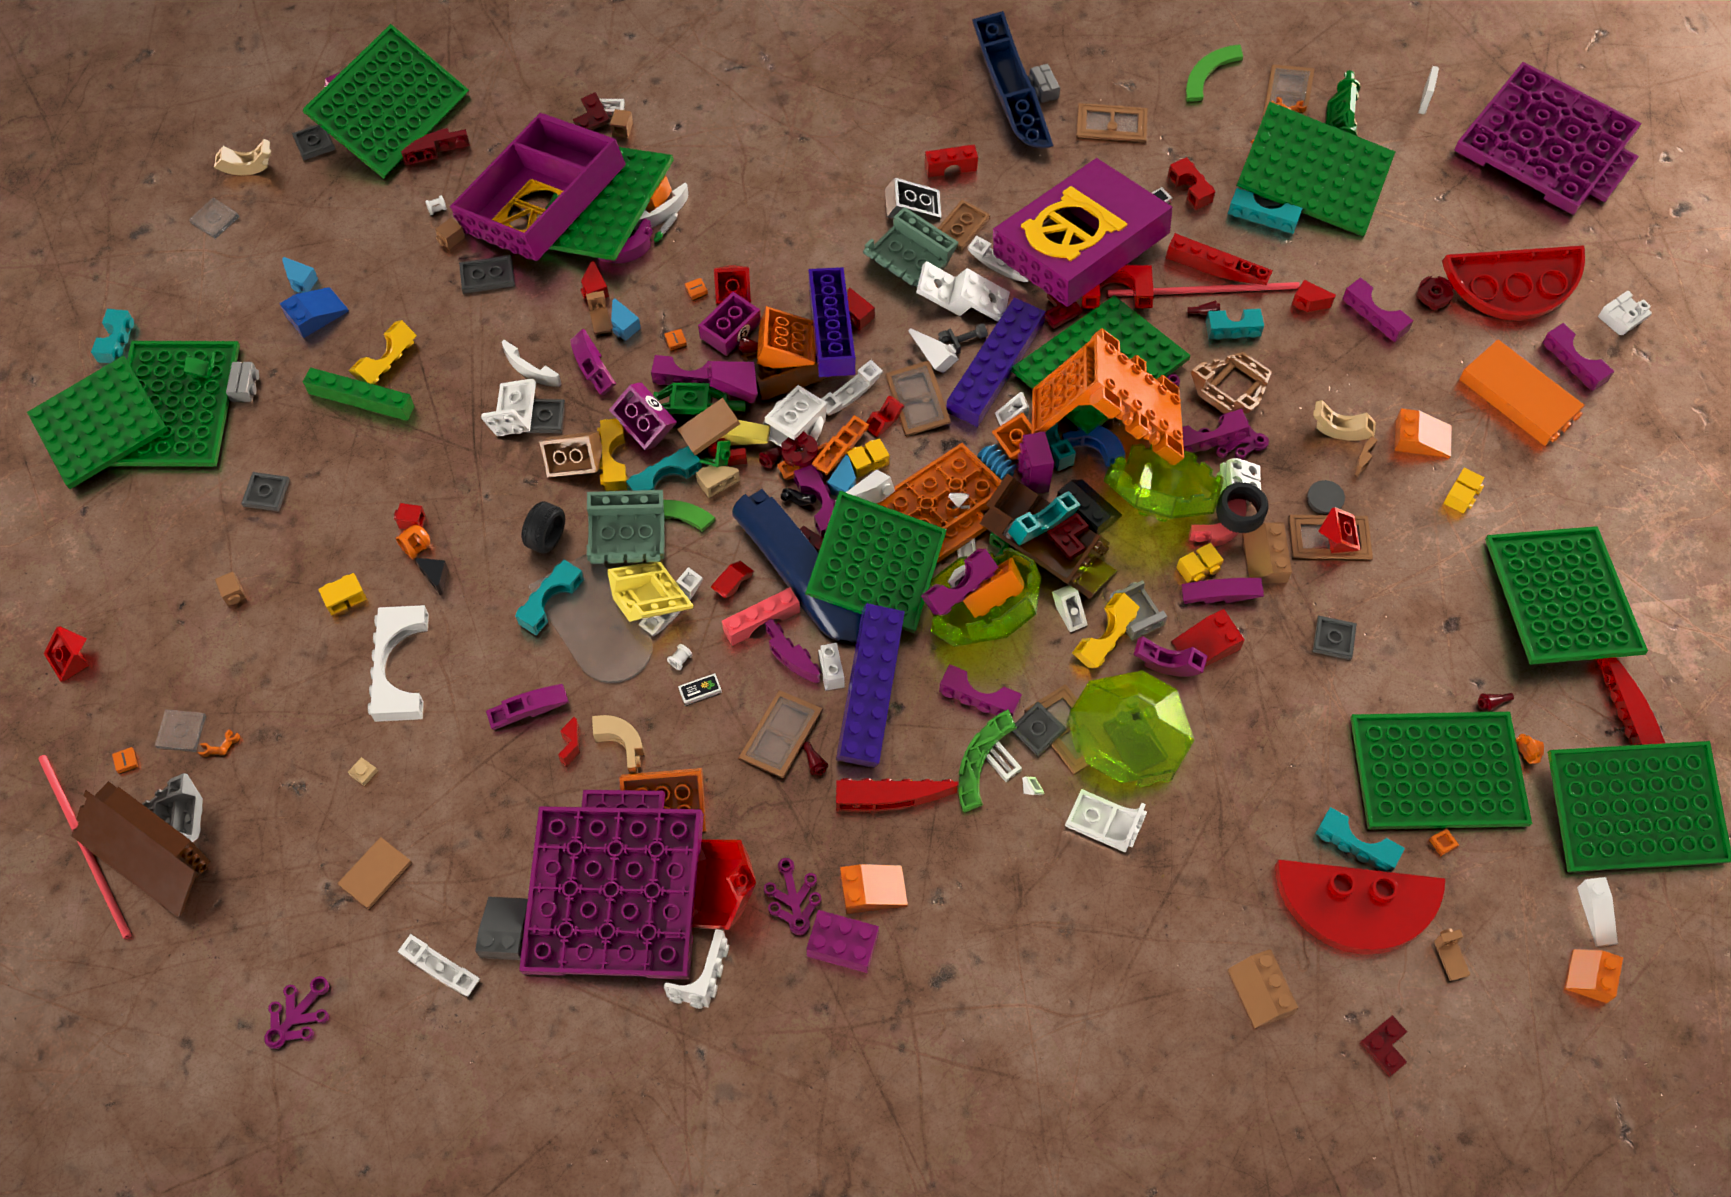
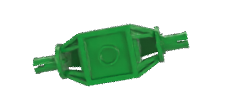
M1348 70L1344 73V79L1337 84V92L1327 102L1326 124L1357 136L1355 103L1359 99L1358 92L1361 86L1354 79L1355 72Z
M672 383L659 392L654 391L653 394L658 401L670 396L669 402L661 405L671 416L673 414H700L713 405L712 397L719 400L723 398L732 411L745 412L746 409L745 400H729L727 393L709 386V383Z

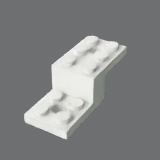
M927 261L922 265L916 293L958 316H961L972 307L997 322L1007 308L1010 294L1009 291L968 268L954 277Z

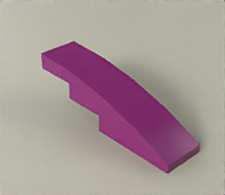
M1226 578L1182 584L1183 601L1185 604L1200 601L1208 604L1224 600L1227 604L1264 597L1262 578Z

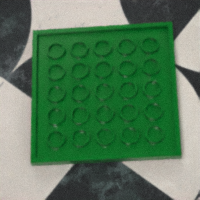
M124 355L27 412L64 483L69 489H72L169 431Z
M839 491L805 594L858 614L862 613L866 603L905 611L902 629L915 633L925 602L921 595L929 589L947 529Z

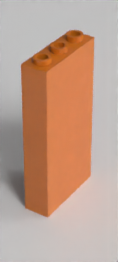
M1499 339L1469 364L1459 378L1460 381L1544 446L1550 441L1554 443L1561 435V431L1566 432L1572 425L1571 422L1573 420L1576 422L1583 415L1581 411L1585 405Z

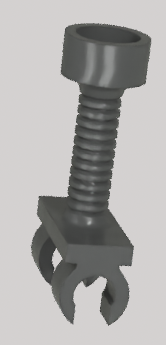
M984 323L976 325L975 330L955 337L951 328L947 331H941L938 334V339L942 343L950 340L952 343L950 345L959 354L961 352L960 342L976 336L980 339L988 336V332Z

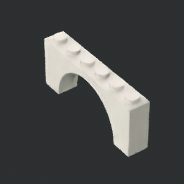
M425 605L378 608V615L374 617L377 628L376 632L373 633L375 650H372V660L374 661V667H371L370 671L373 683L369 686L371 703H368V713L375 722L423 719L424 701L420 693L405 692L391 685L386 679L385 665L390 652L401 640L412 634L428 631L429 614Z

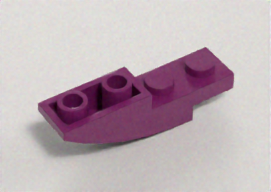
M581 329L570 340L574 356L586 379L592 381L600 395H605L616 383L600 358L602 356L585 329Z
M773 619L766 621V631L772 638L769 640V647L776 658L800 677L814 683L821 682V670L816 663H812L807 649H802L800 644L794 646L789 638H785L783 635L784 631L779 623L775 624Z
M558 684L532 690L503 700L501 705L486 710L491 729L496 730L525 717H535L569 703L564 685Z

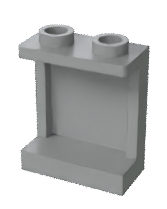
M1143 580L1138 583L1133 582L1123 590H1116L1110 596L1111 599L1115 593H1125L1140 607L1136 618L1129 622L1126 627V633L1131 641L1164 626L1167 620L1164 610L1159 612L1145 591Z

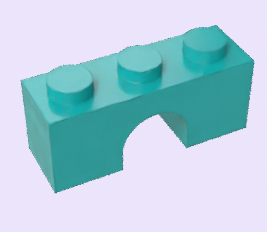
M107 308L102 324L111 335L106 338L96 337L91 353L97 362L110 364L123 356L125 344L128 342L130 331L134 327V319L128 310Z
M1243 309L1241 319L1237 322L1227 317L1226 310L1208 311L1205 321L1208 339L1255 338L1261 336L1264 329L1261 309Z
M1056 423L1045 433L1054 466L1057 471L1074 465L1076 452L1068 439L1061 440L1058 434V424Z

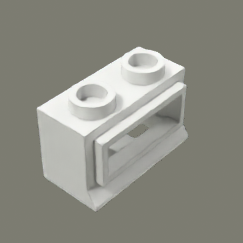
M837 643L821 645V650H818V659L825 691L844 688V673Z

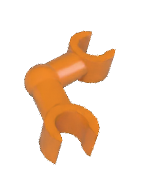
M1277 97V103H1275L1298 113H1304L1307 106H1303V100L1298 101L1294 106L1287 107L1282 103V99Z
M229 729L226 731V739L220 747H211L207 743H201V747L207 748L205 752H198V754L203 758L210 755L223 756L232 744L240 740V735L236 733L233 738H230L233 732Z

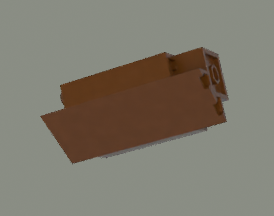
M1007 473L986 504L989 510L980 524L1090 599L1117 572L1116 569L1099 559L1101 555H1106L1110 548L1108 546L1110 543L1099 534L1088 529L1076 537L1084 545L1085 552L1071 561L1048 538L1047 531L1019 546L1008 533L1015 519L1028 512L1034 515L1046 508L1050 502Z
M108 781L95 796L85 790V805L80 806L76 818L79 824L77 828L73 829L71 836L151 899L179 917L183 913L194 880L207 869L211 861L190 839L120 787L117 788Z

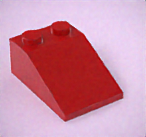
M1222 609L1207 616L1173 639L1171 644L1176 651L1194 647L1207 655L1206 667L1241 650L1245 639L1225 609Z

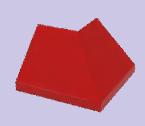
M730 265L714 268L716 304H721L732 292H735L751 303L749 267Z
M1336 507L1332 508L1318 531L1329 539L1331 553L1359 551L1360 544L1355 516Z
M61 626L56 627L44 655L60 682H63L89 665L81 654L87 638Z

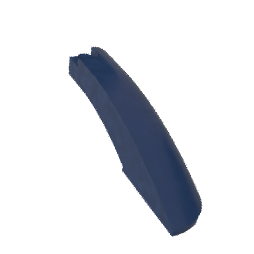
M1004 11L972 19L992 82L1014 133L1020 140L1030 146L1037 148L1053 147L1035 89L1019 57Z

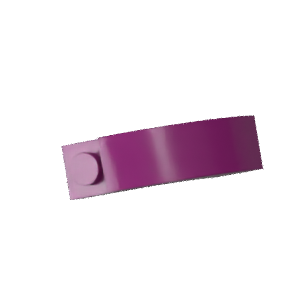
M643 219L636 233L627 239L615 261L599 258V260L621 264L634 261L643 256L651 247L650 237L652 236L653 229L651 228L650 220Z
M1143 636L1138 638L1133 654L1145 661L1144 666L1166 675L1179 677L1195 676L1203 673L1207 660V655L1194 647L1182 651L1169 650L1160 647Z

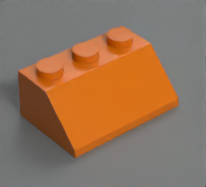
M1012 557L999 564V568L994 571L995 574L987 580L984 579L978 589L970 591L965 595L966 598L963 602L975 618L979 615H986L994 606H1001L1006 602V599L1012 595L1015 597L1023 591L1024 580Z

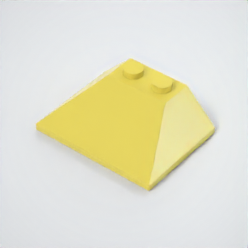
M648 562L608 569L607 573L613 599L629 622L693 609L694 605L661 562Z

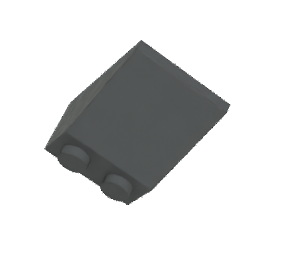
M895 177L885 188L887 217L893 219L900 210L906 207L924 220H940L942 218L940 192L938 189Z
M488 897L476 942L475 951L479 958L521 959L527 898Z

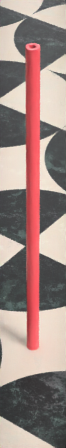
M1299 282L1267 283V285L1240 284L1153 288L1154 295L1289 290L1299 289L1300 284ZM1132 289L1107 291L1108 297L1113 295L1116 297L1134 296Z
M42 755L38 760L73 831V829L78 827L79 823L47 756ZM78 842L123 939L130 938L132 934L93 853Z

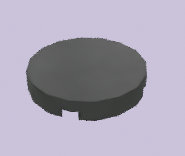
M1328 480L1317 481L1312 484L1307 493L1308 505L1312 510L1323 515L1324 513L1329 514L1330 510L1334 507L1341 509L1345 502V494L1342 488Z

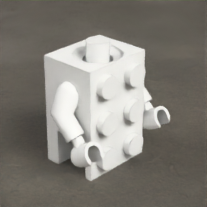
M797 385L784 399L776 402L772 411L765 416L763 425L769 424L771 427L769 440L781 447L782 442L788 437L795 440L802 432H806L807 435L812 436L817 441L826 420L827 402Z

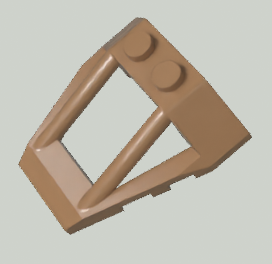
M1244 352L1229 355L1223 360L1214 359L1212 363H1200L1191 371L1198 395L1224 414L1242 409L1244 414L1258 407L1272 373L1271 370ZM1226 366V367L1214 378L1215 372H1214L1213 370H1216V369H1219V368H1221V367ZM1235 367L1256 380L1236 401L1216 388Z

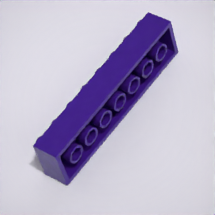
M844 267L808 269L819 377L855 375L856 358Z
M1015 297L1013 298L947 399L946 409L948 414L979 427L1012 375V367L1021 361L1044 325L1046 311Z
M866 603L862 609L836 756L838 761L875 768L880 762L905 611Z

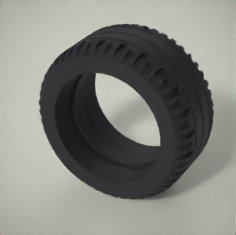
M1236 482L1235 484H1230L1221 492L1216 506V513L1220 523L1230 531L1249 533L1255 531L1263 524L1269 505L1265 493L1260 488L1246 482ZM1234 499H1243L1250 502L1256 508L1257 513L1249 517L1239 516L1231 511L1227 503Z
M545 501L534 505L526 516L522 527L521 538L523 544L527 548L544 554L551 551L559 542L565 527L566 518L563 509Z

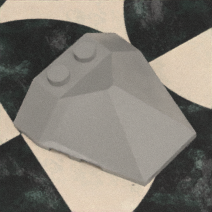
M183 773L171 778L167 782V787L163 790L158 789L153 799L150 801L146 800L142 804L194 842L199 838L201 831L200 821L203 811V798L188 774Z

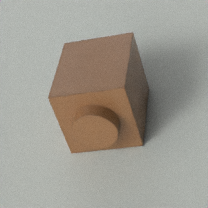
M615 109L610 122L612 136L628 138L633 125L631 111Z
M452 218L435 229L437 241L440 245H445L449 250L465 239L462 227Z
M233 571L215 579L220 594L227 606L237 604L246 598L240 582Z

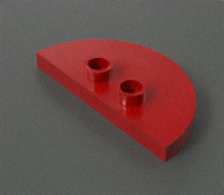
M1583 245L1449 254L1444 257L1442 263L1449 282L1469 305L1495 318L1523 321L1539 318L1554 311L1574 292L1584 271L1585 247Z
M1279 859L1275 864L1276 880L1281 897L1294 919L1308 933L1333 948L1355 954H1381L1409 944L1435 918L1444 896L1445 878Z

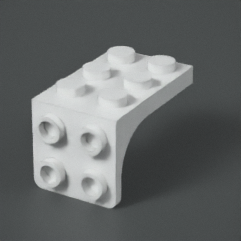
M532 378L500 383L497 410L481 415V419L496 436L520 434L530 431L536 387L535 380Z
M1081 789L1065 826L1126 853L1128 846L1133 847L1138 832L1141 829L1147 811L1144 810L1146 804L1141 803L1139 808L1130 809Z
M715 930L704 971L698 980L683 986L665 983L664 989L671 1002L681 1004L682 1001L690 1003V1006L698 1009L709 1007L711 997L715 998L717 992L716 979L722 975V958L727 956L729 945H727L728 939L725 938L723 930Z

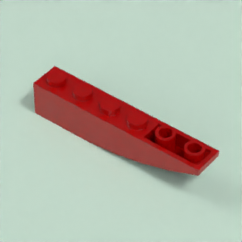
M1176 233L1169 244L1165 257L1168 260L1216 277L1251 284L1267 285L1273 272L1271 269Z
M1616 657L1597 659V664L1601 667L1604 674V682L1610 689L1611 699L1616 704L1618 717L1623 722L1625 735L1629 738L1631 745L1664 744L1665 740L1653 711L1625 667Z
M843 778L836 780V810L880 811L917 806L957 793L958 781L944 779L942 781H933L931 779H923L922 781H913L912 779H903L901 781L882 779L881 781H873L869 778L861 780Z

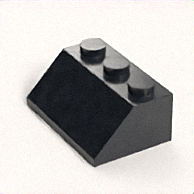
M1083 479L1071 480L1057 493L1058 497L1069 491L1080 503V507L1075 514L1078 513L1089 525L1088 529L1100 535L1122 517L1118 510Z

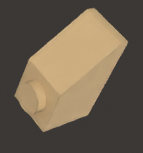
M709 465L702 467L696 472L697 483L708 498L740 481L737 468Z

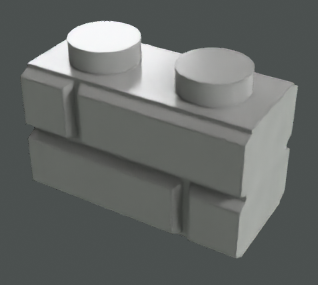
M1044 64L1040 65V67H1032L1028 78L1040 102L1044 103L1049 100L1058 99L1060 87L1049 65Z
M232 362L226 394L231 402H251L253 395H256L257 388L255 382L259 380V370L256 369L254 363Z

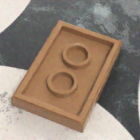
M961 200L938 229L958 241L956 249L963 252L989 221L990 214Z
M721 398L678 428V431L693 454L697 455L741 423L725 400Z
M380 837L337 884L369 910L412 862Z

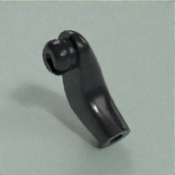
M784 488L780 495L783 501L791 500L800 506L816 502L814 494H804L791 488Z

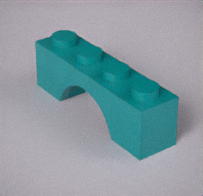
M1236 188L1228 214L1294 234L1302 208L1285 203L1279 208L1268 209L1260 206L1255 201L1252 192Z
M689 446L679 449L673 455L663 458L657 464L647 467L641 473L631 476L626 480L628 491L655 490L656 484L662 478L669 475H678L688 479L702 468V464L699 462V457L694 455Z
M1068 491L1056 497L1040 512L1034 515L1028 512L1016 518L1008 533L1020 546L1073 516L1080 507V503Z
M566 560L557 564L552 574L542 581L538 590L533 592L524 606L519 607L515 617L518 624L537 636L548 623L544 611L548 600L559 593L573 594L585 580L582 570Z
M1331 807L1315 833L1323 841L1337 845L1341 851L1355 855L1359 861L1373 865L1378 871L1392 872L1405 849L1388 838L1372 844L1360 841L1350 830L1349 817Z

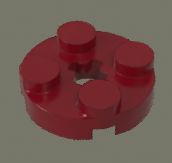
M1428 276L1420 282L1416 296L1431 309L1438 310L1451 302L1454 296L1453 286L1444 277L1432 278V276Z
M802 432L795 440L788 437L781 444L783 460L789 466L794 467L793 465L804 468L810 466L817 458L818 444L806 432ZM802 448L803 452H796L797 449Z

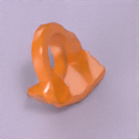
M1520 734L1516 738V743L1523 758L1529 764L1540 763L1544 755V743L1532 739L1529 735Z

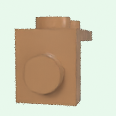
M604 292L586 294L594 334L611 332L612 328Z
M1452 928L1443 930L1434 941L1450 981L1470 976L1469 969L1458 945V942L1463 938L1461 929L1455 931Z

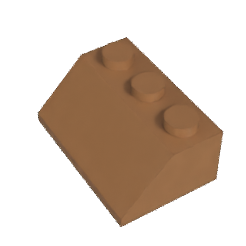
M599 431L552 436L540 441L547 477L598 472L602 453Z
M1284 522L1263 523L1255 531L1243 533L1248 578H1262L1263 584L1287 583L1292 570Z
M1271 949L1254 954L1228 969L1254 1029L1289 1017L1297 1011V1003Z

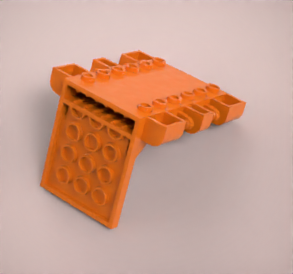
M1103 328L1097 331L1088 343L1032 390L1031 434L1046 432L1078 405H1092L1109 419L1114 417L1121 419L1122 423L1125 424V430L1136 439L1144 438L1152 444L1153 452L1169 464L1176 465L1184 459L1180 388L1164 375L1155 379L1151 374L1147 373L1146 361L1137 354L1129 359L1124 353L1120 352V341Z

